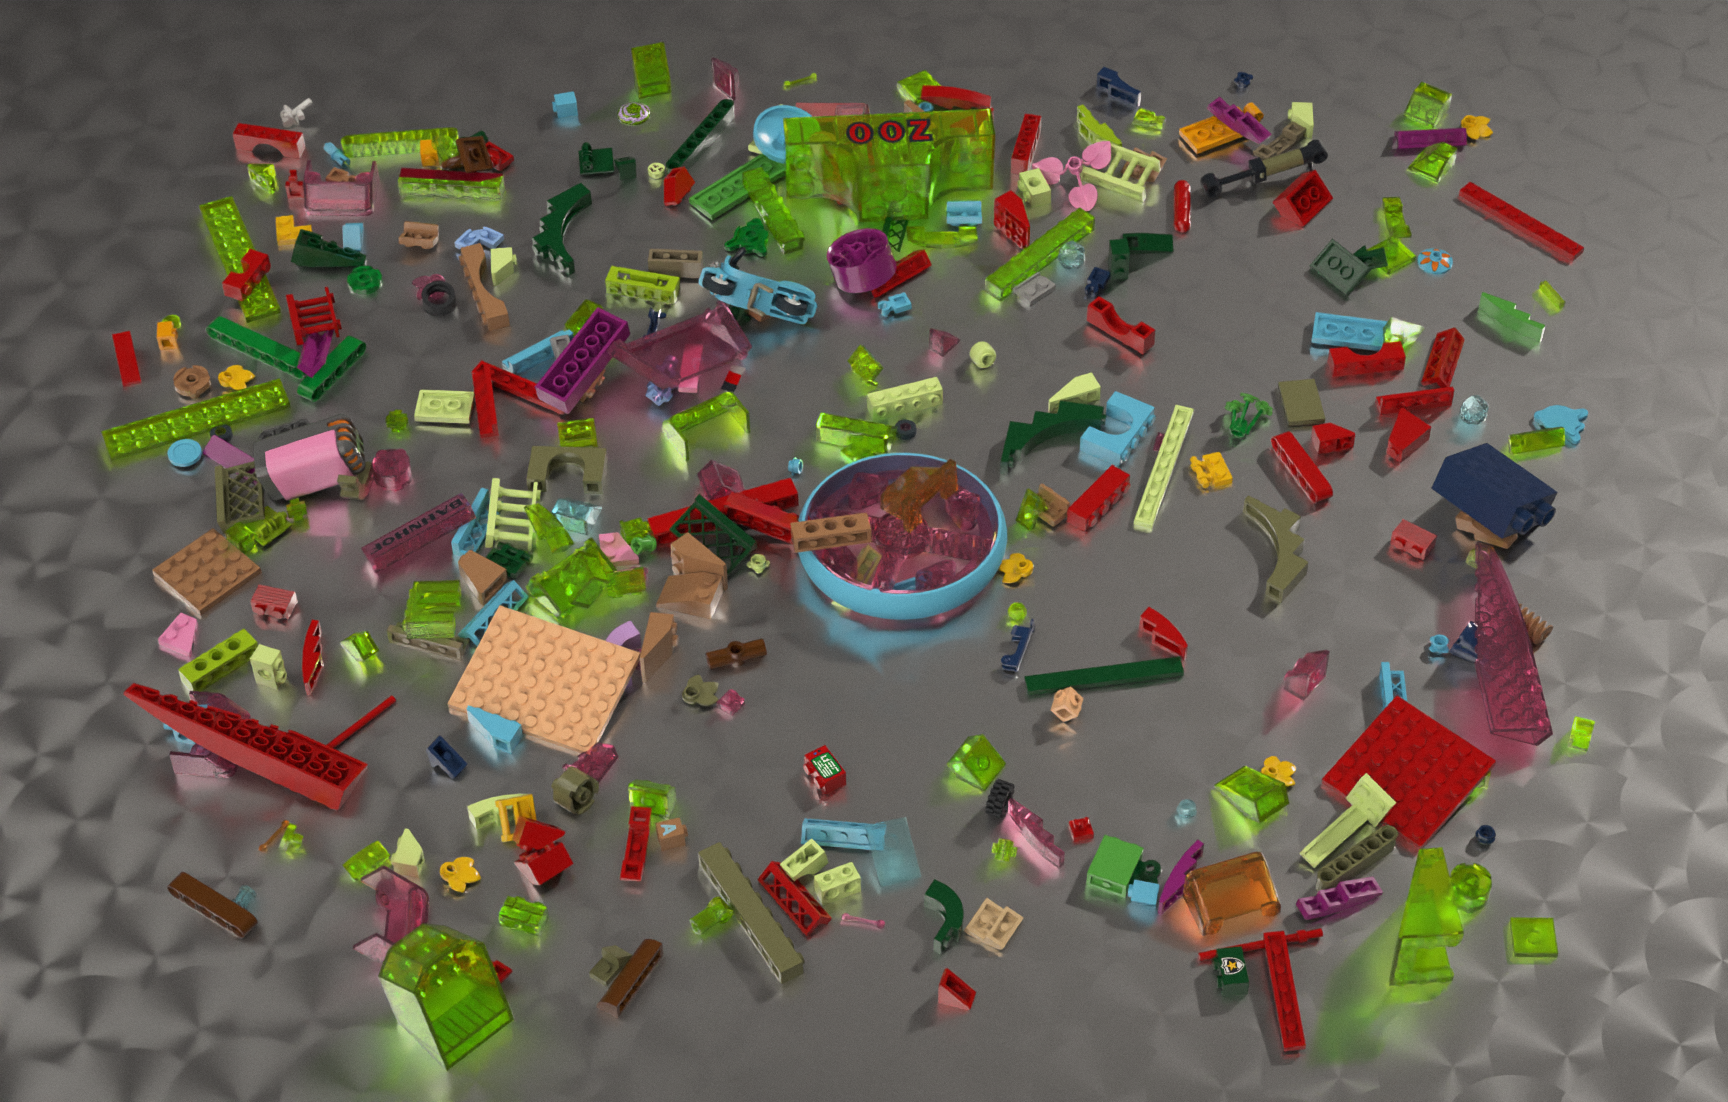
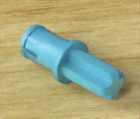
M331 142L324 144V150L331 156L333 161L338 162L342 168H347L344 162L350 165V159L343 154L341 149L335 147Z

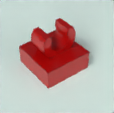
M1089 817L1074 819L1068 822L1073 842L1094 838Z

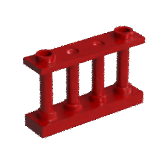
M325 287L326 296L303 301L294 300L293 294L286 295L297 346L304 344L303 337H306L308 334L334 329L336 338L340 337L339 330H342L340 319L336 320L332 305L335 303L334 294L329 292L328 287ZM328 303V305L300 310V308ZM330 312V314L302 319L305 316ZM332 320L331 323L304 328V326Z

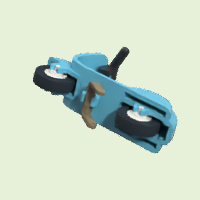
M741 247L732 259L728 255L724 263L719 264L717 261H714L713 264L710 263L708 267L703 268L698 283L709 290L710 294L722 302L748 309L759 316L764 317L766 314L794 323L805 324L808 318H812L815 315L817 309L816 295L809 288L791 281L778 282L740 271L737 263L746 253L745 247Z

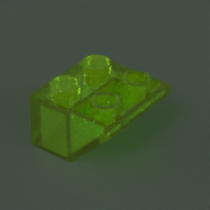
M1421 82L1413 91L1403 116L1434 128L1449 111L1452 94Z

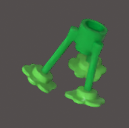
M1240 393V396L1246 401L1245 404L1240 403L1238 400H1232L1231 402H1226L1225 410L1232 413L1231 425L1229 427L1231 433L1238 437H1244L1245 434L1249 435L1251 428L1261 415L1267 414L1271 416L1273 408L1266 401H1260L1259 398L1253 395ZM1256 401L1254 406L1258 413L1248 425L1247 420L1244 418L1249 404ZM1242 412L1241 417L1236 420V413Z

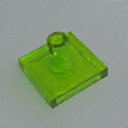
M1390 236V238L1388 237V239L1367 249V251L1384 247L1388 266L1381 267V269L1388 275L1416 261V255L1403 245L1396 236Z

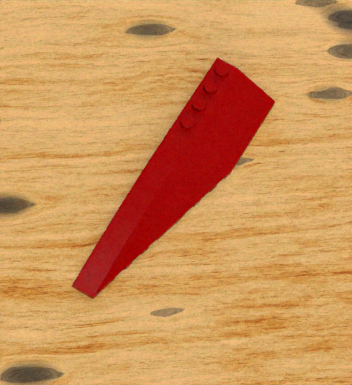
M133 683L123 694L155 718L193 742L228 761L271 780L275 784H280L293 792H298L308 797L310 800L320 802L330 809L338 811L342 807L368 764L296 731L288 730L287 733L278 730L279 726L273 724L267 727L259 724V720L253 718L244 720L241 719L239 714L208 705L207 708L197 706L198 702L193 700L187 703L178 700L176 695H161L159 690Z

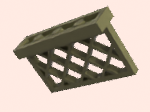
M254 461L226 469L222 465L215 467L217 523L223 534L230 533L231 527L265 519L263 486L255 472L252 475L247 473L250 469L255 468ZM239 473L234 479L230 478V474ZM244 476L248 477L243 484L239 482ZM253 480L258 482L253 488L248 487ZM235 485L239 486L240 488L235 493L231 492ZM244 490L249 491L244 498L240 496ZM254 494L258 496L254 502L249 501ZM236 499L240 500L236 507L231 505ZM245 504L250 505L245 512L240 510ZM255 508L259 510L258 514L250 515ZM236 513L241 514L238 519L232 520Z

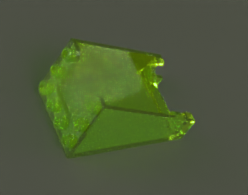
M1443 847L1419 849L1397 938L1388 981L1389 986L1423 985L1432 982L1446 983L1453 981L1454 971L1450 967L1445 946H1457L1463 939L1464 931Z

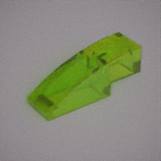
M540 504L523 507L539 540L547 541L552 554L564 552L574 545L572 538L562 523Z

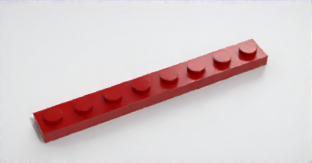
M1472 182L1466 184L1459 191V196L1571 261H1574L1584 252V247Z

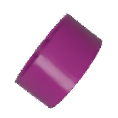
M866 228L849 232L834 241L827 251L826 258L839 289L848 293H862L878 288L891 279L897 268L888 238L884 232L878 229Z

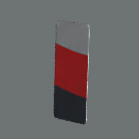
M731 365L721 389L735 392L745 368Z

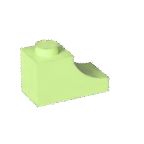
M811 838L784 860L780 866L795 881L806 874L815 875L829 862L825 851Z

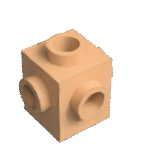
M1071 686L1059 690L1054 695L1050 711L1063 722L1078 717L1084 698Z

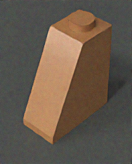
M472 550L462 555L458 561L460 575L483 606L508 582L505 568Z

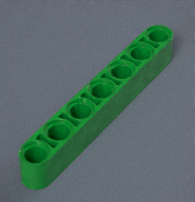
M218 316L206 327V332L211 338L298 379H303L307 375L297 368L301 353L222 316Z

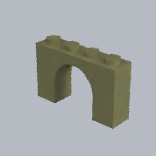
M532 446L526 479L528 491H533L534 482H538L537 490L547 492L551 473L558 467L573 465L584 471V494H603L608 463L607 449Z

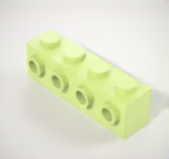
M937 377L867 394V410L873 422L943 405V389Z

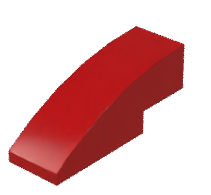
M125 331L112 334L123 387L142 383L131 332Z
M1148 607L1140 616L1139 629L1152 635L1151 642L1185 660L1187 658L1188 645L1181 633L1167 618L1151 607Z

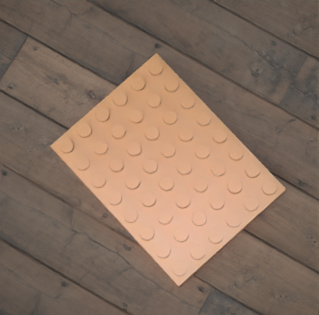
M499 605L447 704L449 708L467 713L466 708L469 705L481 708L491 714H497L510 721L514 720L521 724L522 733L591 757L640 660L641 653Z

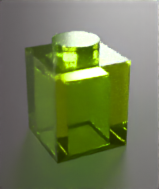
M240 521L225 531L226 539L243 554L257 546L254 533Z

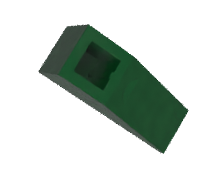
M1123 233L1120 239H1127L1130 255L1174 252L1172 234Z

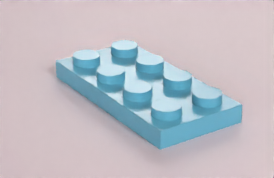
M1316 312L1311 343L1380 351L1383 343L1386 341L1388 321Z

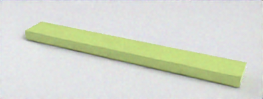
M1175 405L1134 519L1135 525L1153 528L1194 413L1192 408Z

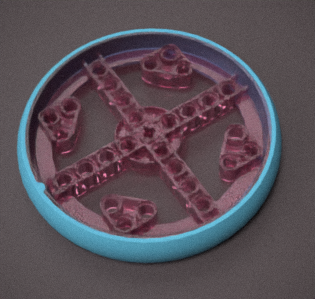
M889 453L870 456L836 470L813 490L802 508L799 522L859 514L835 508L848 497L850 509L855 511L862 510L888 498V482L910 481L900 510L891 511L882 517L868 515L871 527V542H874L877 549L883 554L871 586L855 580L858 577V560L847 546L798 552L802 565L814 584L832 600L855 612L894 620L935 616L959 607L980 593L995 576L1002 563L1007 544V526L998 500L987 485L977 476L948 460L916 453ZM931 485L947 491L945 493V511L956 525L963 531H971L975 528L976 523H978L980 536L928 526L926 520L921 516V512ZM922 552L969 560V563L957 574V565L953 560L946 559L919 570L915 574L914 590H893L904 559L914 558Z

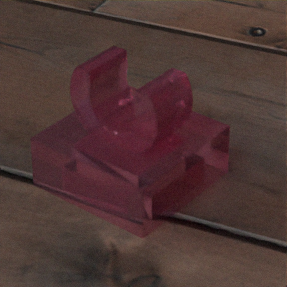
M733 689L728 690L717 701V707L731 716L745 704V699L740 697Z

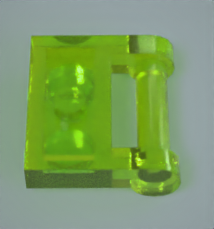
M594 418L557 423L561 447H598ZM591 437V439L565 442V440Z

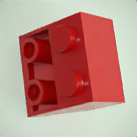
M556 841L539 850L525 851L514 862L533 885L543 884L574 864L563 843Z

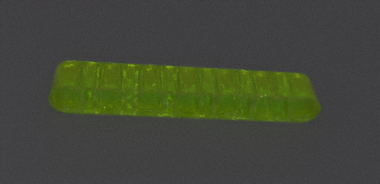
M445 127L354 134L342 137L341 145L343 154L347 158L420 153V140L432 139L438 140L439 151L457 149L455 140L459 138V132L457 128Z

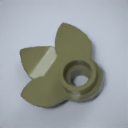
M699 674L688 680L687 686L682 692V698L689 704L713 705L718 702L715 694L719 684L718 682H703Z

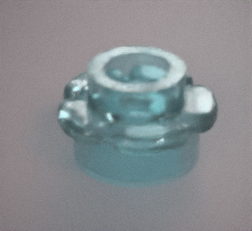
M1184 799L1177 806V813H1180L1182 818L1194 817L1197 813V807L1192 800Z

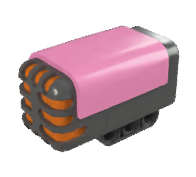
M338 414L311 424L307 419H299L263 431L259 435L258 441L253 443L256 476L274 502L281 499L292 500L338 485V474L357 477L358 474L364 471L366 466L363 438L350 417L345 414Z

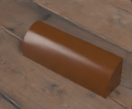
M644 939L597 1003L596 1008L619 1018L663 957L662 943L653 939Z

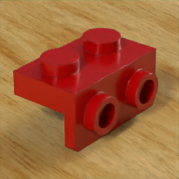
M490 141L485 144L492 166L498 171H502L514 161L512 154Z

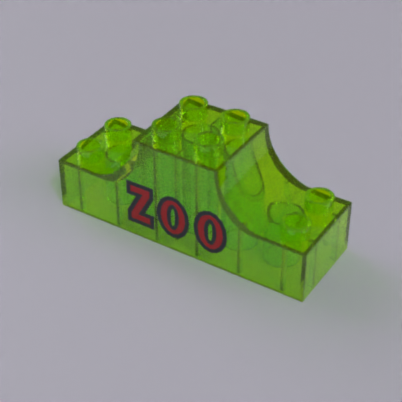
M991 109L783 118L786 199L824 197L838 202L840 200V203L848 206L856 214L859 222L885 221L886 217H893V221L928 219L929 210L932 205L947 194L955 191L993 189L995 129Z

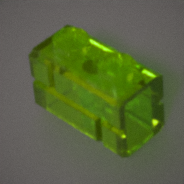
M507 896L504 906H502L499 913L500 926L535 936L541 935L549 918L548 908L543 903H531L519 896L515 898Z

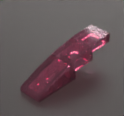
M1010 798L1008 813L1018 830L1046 860L1060 869L1064 865L1065 852L1053 844L1054 836L1043 829V819L1013 798Z

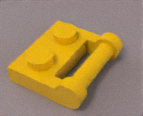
M532 794L495 801V805L499 810L502 827V842L512 841L514 834L510 831L506 806L512 805L515 826L519 816L536 820Z

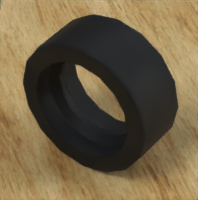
M440 280L433 281L423 288L421 294L423 307L431 315H446L455 308V290L449 283ZM435 292H444L449 295V300L437 305L429 302L428 297Z

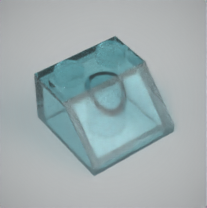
M568 497L558 498L551 511L553 527L588 536L602 511V506Z

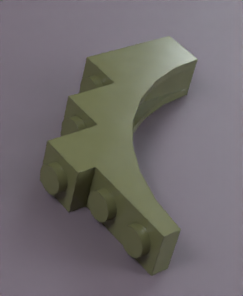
M1248 495L1244 500L1243 513L1254 519L1264 528L1271 538L1277 554L1278 562L1274 572L1267 580L1265 594L1282 603L1307 575L1308 561L1299 557L1303 552L1305 539L1295 534L1299 530L1301 516L1286 508L1279 512L1275 508H1271Z

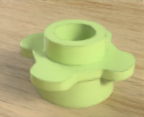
M762 554L753 555L750 561L747 562V567L754 569L756 573H762L763 569L770 565V561L766 560Z

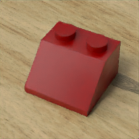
M519 816L512 840L517 843L516 846L520 847V849L532 852V848L539 850L565 835V831L558 826Z

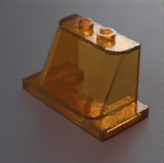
M949 459L941 467H910L882 492L880 496V509L903 520L904 530L910 533L922 522L921 507L940 492V497L947 500L958 490L956 461Z

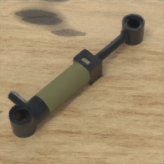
M1316 139L1310 141L1305 147L1261 160L1260 157L1248 160L1249 170L1221 179L1217 178L1214 173H1207L1200 179V183L1208 197H1216L1221 193L1222 185L1250 176L1255 184L1266 181L1267 176L1305 164L1306 171H1312L1313 163L1320 164L1324 162L1328 157V153L1322 142Z

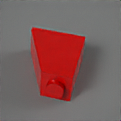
M1401 408L1389 437L1386 453L1401 463L1429 440L1432 427L1406 409Z

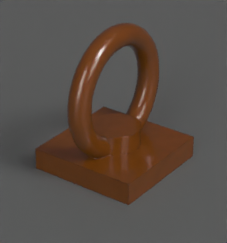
M483 136L455 140L460 155L449 158L440 164L442 170L449 171L464 167L466 173L493 169Z

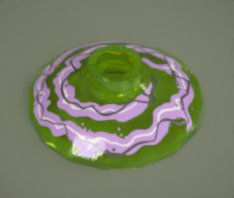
M629 102L618 109L617 115L622 123L634 126L645 123L650 118L651 112L646 104Z

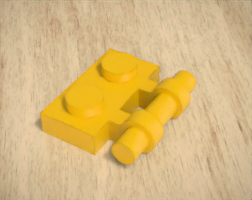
M1220 451L1202 455V462L1196 456L1190 458V466L1196 472V479L1203 488L1209 487V482H1212L1214 487L1232 483L1233 477Z

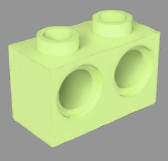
M849 862L815 875L814 891L822 906L861 892V877L853 862Z

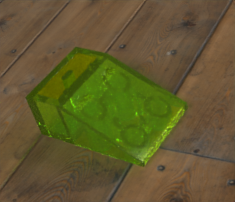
M664 42L631 48L634 87L638 98L643 99L672 93Z

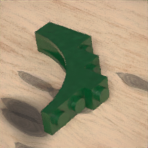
M582 183L547 200L548 215L539 219V230L541 233L532 237L534 253L543 260L549 257L551 261H555L559 268L569 276L575 273L574 259L566 251L563 238L572 220L581 211L592 205L591 191Z

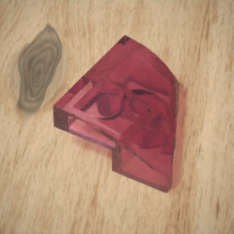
M596 743L588 751L577 756L579 760L571 765L565 763L562 768L563 771H566L568 767L573 766L600 783L619 757L614 745Z

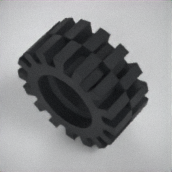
M1001 779L995 781L986 802V814L1000 819L1005 817L1006 812L1009 810L1008 807L1011 805L1010 802L1013 799L1014 784Z

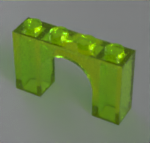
M460 580L413 582L412 589H409L405 620L402 622L403 631H406L407 639L455 637V611L427 610L437 607H460L462 598Z

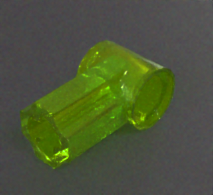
M717 896L709 901L704 910L690 918L689 922L693 930L701 935L718 923H727L732 918L734 911L720 896Z

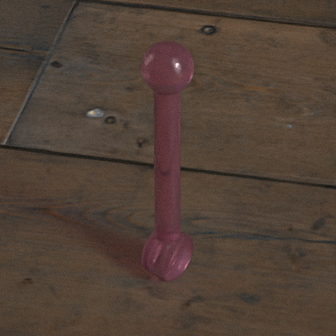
M848 913L842 915L843 921L852 920L876 925L879 929L885 927L883 920L873 921L853 917Z

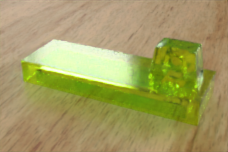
M1561 426L1508 435L1509 453L1513 455L1565 446V429Z

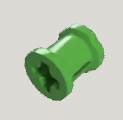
M646 535L644 538L635 537L631 541V548L635 554H641L643 551L652 552L656 549L657 545L653 535Z

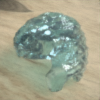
M1074 241L1064 244L1058 254L1059 263L1068 270L1081 268L1085 263L1084 246Z
M1479 395L1470 396L1461 405L1459 416L1464 423L1479 425L1486 420L1489 405Z

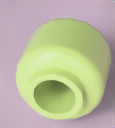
M982 341L972 346L970 357L978 367L988 368L995 362L996 352L987 342Z

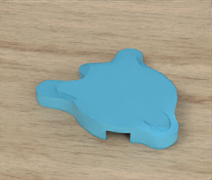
M1553 405L1534 413V421L1539 423L1540 426L1543 425L1548 434L1566 438L1572 444L1580 443L1581 436L1579 433L1584 430L1585 424L1579 421L1588 417L1586 409L1574 410L1566 406Z

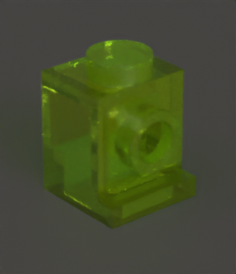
M641 517L623 522V520L619 521L620 534L629 546H631L633 538H644L648 535L647 532H650L648 522L642 521Z

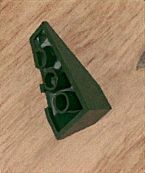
M300 229L291 258L292 263L307 267L364 266L366 255L349 247L341 248L333 240L331 242L325 241L320 234Z

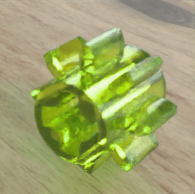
M399 409L389 411L385 419L387 428H392V432L404 431L408 425L407 414H402V410Z
M299 498L291 499L290 504L286 505L289 519L294 518L295 522L304 520L303 515H307L304 501L299 502Z
M999 838L998 843H993L991 853H996L995 859L1010 862L1011 857H1016L1018 847H1013L1014 841Z

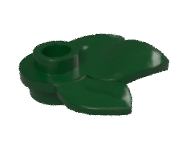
M1139 860L1129 885H1133L1134 880L1158 884L1157 878L1162 871L1160 864L1155 860H1147L1145 862ZM1154 867L1152 871H1147L1148 868Z

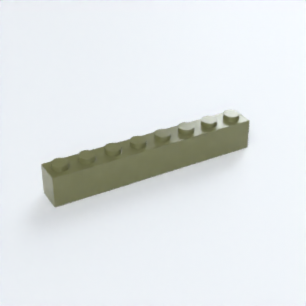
M718 842L699 851V865L779 982L783 984L803 974V964H805L802 954L795 951L790 937L786 938L781 924L775 922L770 908L764 906L759 892H755L752 889L750 879L743 876L739 863H734L730 850L727 847L724 848L721 842Z

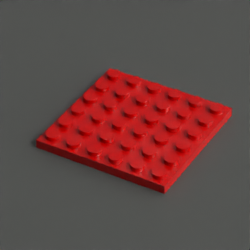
M1396 695L1322 778V783L1346 799L1360 778L1367 773L1396 802L1380 823L1384 826H1393L1400 837L1419 850H1422L1496 765V760Z

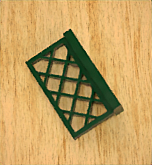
M699 494L694 499L695 502L669 530L676 537L680 538L686 533L680 534L676 529L681 524H688L689 534L693 537L702 536L703 545L706 548H717V557H719L720 547H730L731 556L719 557L721 560H731V566L727 570L728 577L750 552L753 553L755 551L757 542ZM695 508L701 512V519L690 520V514ZM702 523V532L691 533V524ZM704 523H714L716 531L705 532ZM727 534L730 537V543L719 544L718 535ZM716 535V544L705 545V536ZM734 546H741L745 549L742 555L733 556Z

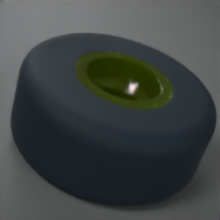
M226 424L215 425L210 430V438L216 435L229 442L233 437L231 427Z

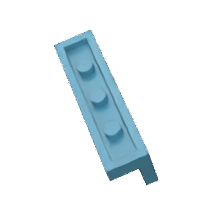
M570 329L565 332L561 330L503 360L502 365L508 372L520 375L555 357L550 343L552 337L568 334L571 342L574 338L573 332Z
M480 489L452 539L451 545L454 555H465L468 551H464V548L473 545V551L476 553L482 547L486 539L487 523L480 525L479 521L488 518L489 512L487 507L490 504L488 489ZM480 531L482 535L473 539L472 534Z
M514 580L504 584L458 633V636L464 639L469 637L478 647L480 640L474 633L477 630H484L485 633L488 628V618L494 616L493 612L495 611L496 613L499 605L507 604L509 609L516 611L529 596ZM514 590L521 597L518 602L512 601V592Z
M1381 662L1379 677L1384 710L1394 699V691L1399 693L1405 701H1407L1404 671H1390L1389 662ZM1391 677H1399L1400 682L1394 685Z
M805 818L802 823L801 844H805L812 838L819 846L883 851L887 825Z

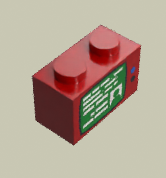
M826 745L804 755L805 764H803V768L806 774L812 776L815 786L821 789L825 795L846 785V772Z

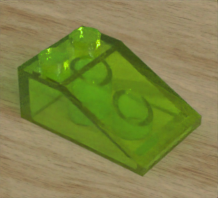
M1246 766L1241 767L1214 784L1215 789L1245 817L1258 823L1265 821L1268 817L1290 804L1284 782Z

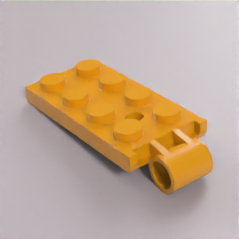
M1252 102L1248 103L1242 111L1244 114L1248 111L1258 122L1264 117V114ZM1216 116L1179 129V135L1196 154L1243 137Z

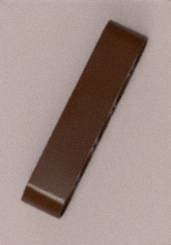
M181 872L167 886V890L173 897L239 938H244L258 923L252 913L185 872Z

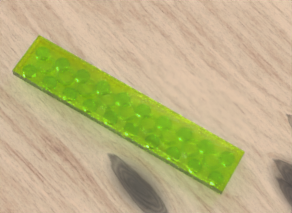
M229 196L199 205V210L226 275L228 276L231 271L244 273L241 259L249 249L255 250L233 197ZM266 274L244 301L237 300L246 323L281 313L280 306Z
M278 378L101 431L110 459L115 461L182 439L208 433L215 427L222 425L231 426L290 408L291 405L282 382Z

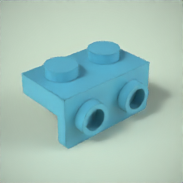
M947 201V224L952 226H959L961 224L976 226L982 224L981 201Z

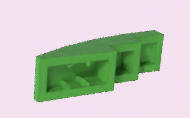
M1482 292L1479 308L1504 326L1523 336L1541 342L1545 329L1544 324L1530 320L1531 314L1517 310L1516 303Z

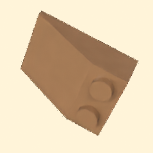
M687 532L670 544L672 570L676 575L698 572L721 575L723 577V590L726 591L728 589L726 563Z
M707 572L668 576L656 607L712 619L723 593V577Z
M650 612L640 654L642 683H647L671 657L674 647L678 646L679 636L676 635L677 623L674 622V614Z

